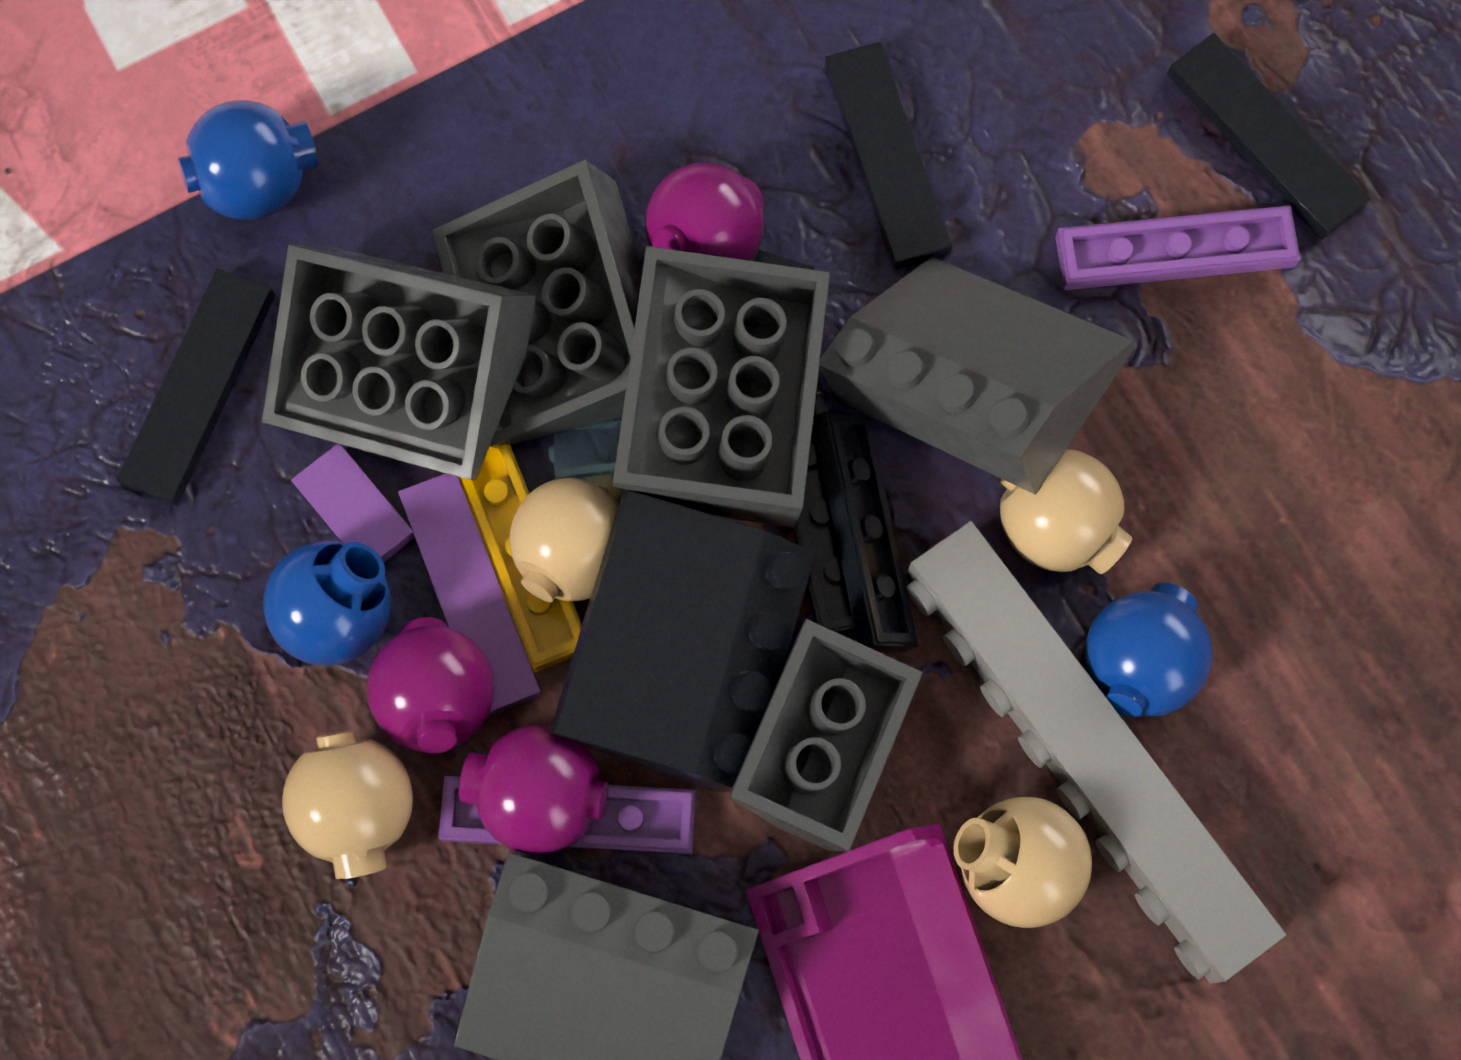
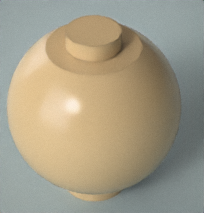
M1066 449L1036 495L1003 479L1000 482L1007 488L1000 501V519L1004 534L1013 549L1034 566L1049 571L1069 572L1089 565L1097 573L1103 574L1121 558L1131 544L1132 536L1119 526L1125 511L1120 486L1111 471L1089 454Z
M591 468L582 480L574 477L554 479L534 489L518 507L510 529L511 555L518 571L523 576L521 584L537 598L546 602H553L555 598L564 601H581L591 598L623 491H628L613 486V475L598 468Z
M355 729L316 737L318 748L304 752L291 768L283 788V814L291 835L312 856L333 862L336 879L359 877L386 869L387 863L384 851L402 836L412 812L413 791L407 770L400 759L383 744L372 739L357 740Z
M1014 797L990 806L977 818L966 821L959 829L954 842V857L962 869L963 879L971 897L989 916L1010 926L1036 928L1060 920L1078 905L1090 882L1092 856L1090 845L1083 829L1066 810L1041 798Z

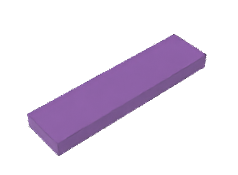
M1291 205L1058 228L1055 236L1064 290L1295 268L1301 260Z
M445 473L398 491L449 628L463 633L474 641L483 651L491 666L495 691L488 717L542 696L458 476Z
M444 776L439 840L442 842L502 845L482 824L477 805L466 804L460 801L459 785L461 777ZM608 785L607 804L602 819H592L587 832L579 840L566 848L692 855L696 790Z

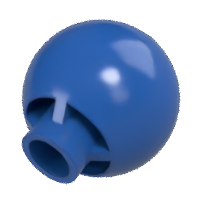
M250 100L228 101L206 111L194 123L187 136L186 149L188 155L178 158L187 192L199 191L203 203L223 216L238 220L261 219L278 212L296 195L301 184L303 171L318 167L314 141L306 121L289 124L277 110L260 102Z
M316 541L300 546L287 554L271 572L263 596L265 621L278 645L294 658L319 666L344 664L359 658L369 651L382 636L391 610L390 590L384 576L385 566L381 557L371 547L363 543H343L339 541Z
M1157 583L1150 591H1139L1119 597L1108 604L1093 621L1085 643L1087 672L1117 713L1127 717L1166 715L1190 703L1204 687L1212 666V643L1203 620L1196 613L1198 609L1197 600L1186 589L1171 583Z

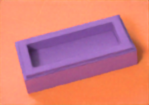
M339 443L291 479L293 484L341 542L363 543L376 551L383 563L415 538L413 530Z

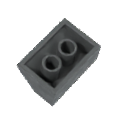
M806 619L728 798L775 827L830 852L850 851L923 672Z

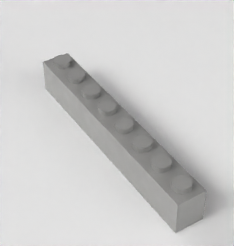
M968 522L912 561L906 575L910 582L906 589L915 606L925 616H929L932 613L936 616L948 632L943 635V640L951 654L962 666L971 663L985 682L980 686V689L986 701L999 716L1003 717L1008 713L1023 734L1018 737V741L1024 752L1039 768L1047 765L1060 782L1061 786L1056 791L1065 807L1078 820L1085 816L1099 834L1100 838L1095 841V844L1103 858L1115 871L1120 872L1125 869L1140 889L1134 895L1141 909L1156 925L1159 926L1164 922L1180 944L1174 949L1186 969L1198 980L1205 976L1210 984L1226 982L1284 938L1286 933L973 522Z

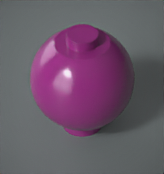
M702 162L678 168L658 184L647 205L645 230L649 246L751 261L760 247L764 233V202L761 191L753 181L724 165Z
M432 617L417 618L406 623L401 628L400 633L386 643L379 651L371 665L367 680L368 705L379 728L397 744L419 752L443 753L469 740L485 723L494 700L493 672L483 651L469 637L448 628L442 620Z
M533 725L515 729L499 738L493 744L488 755L470 752L464 762L459 785L460 801L466 804L477 805L482 824L498 842L512 850L525 854H549L569 847L587 832L592 819H602L607 804L608 782L599 780V767L592 753L584 745L550 734L551 726Z

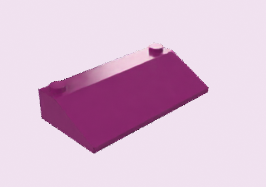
M940 824L904 830L746 890L800 1060H1023Z

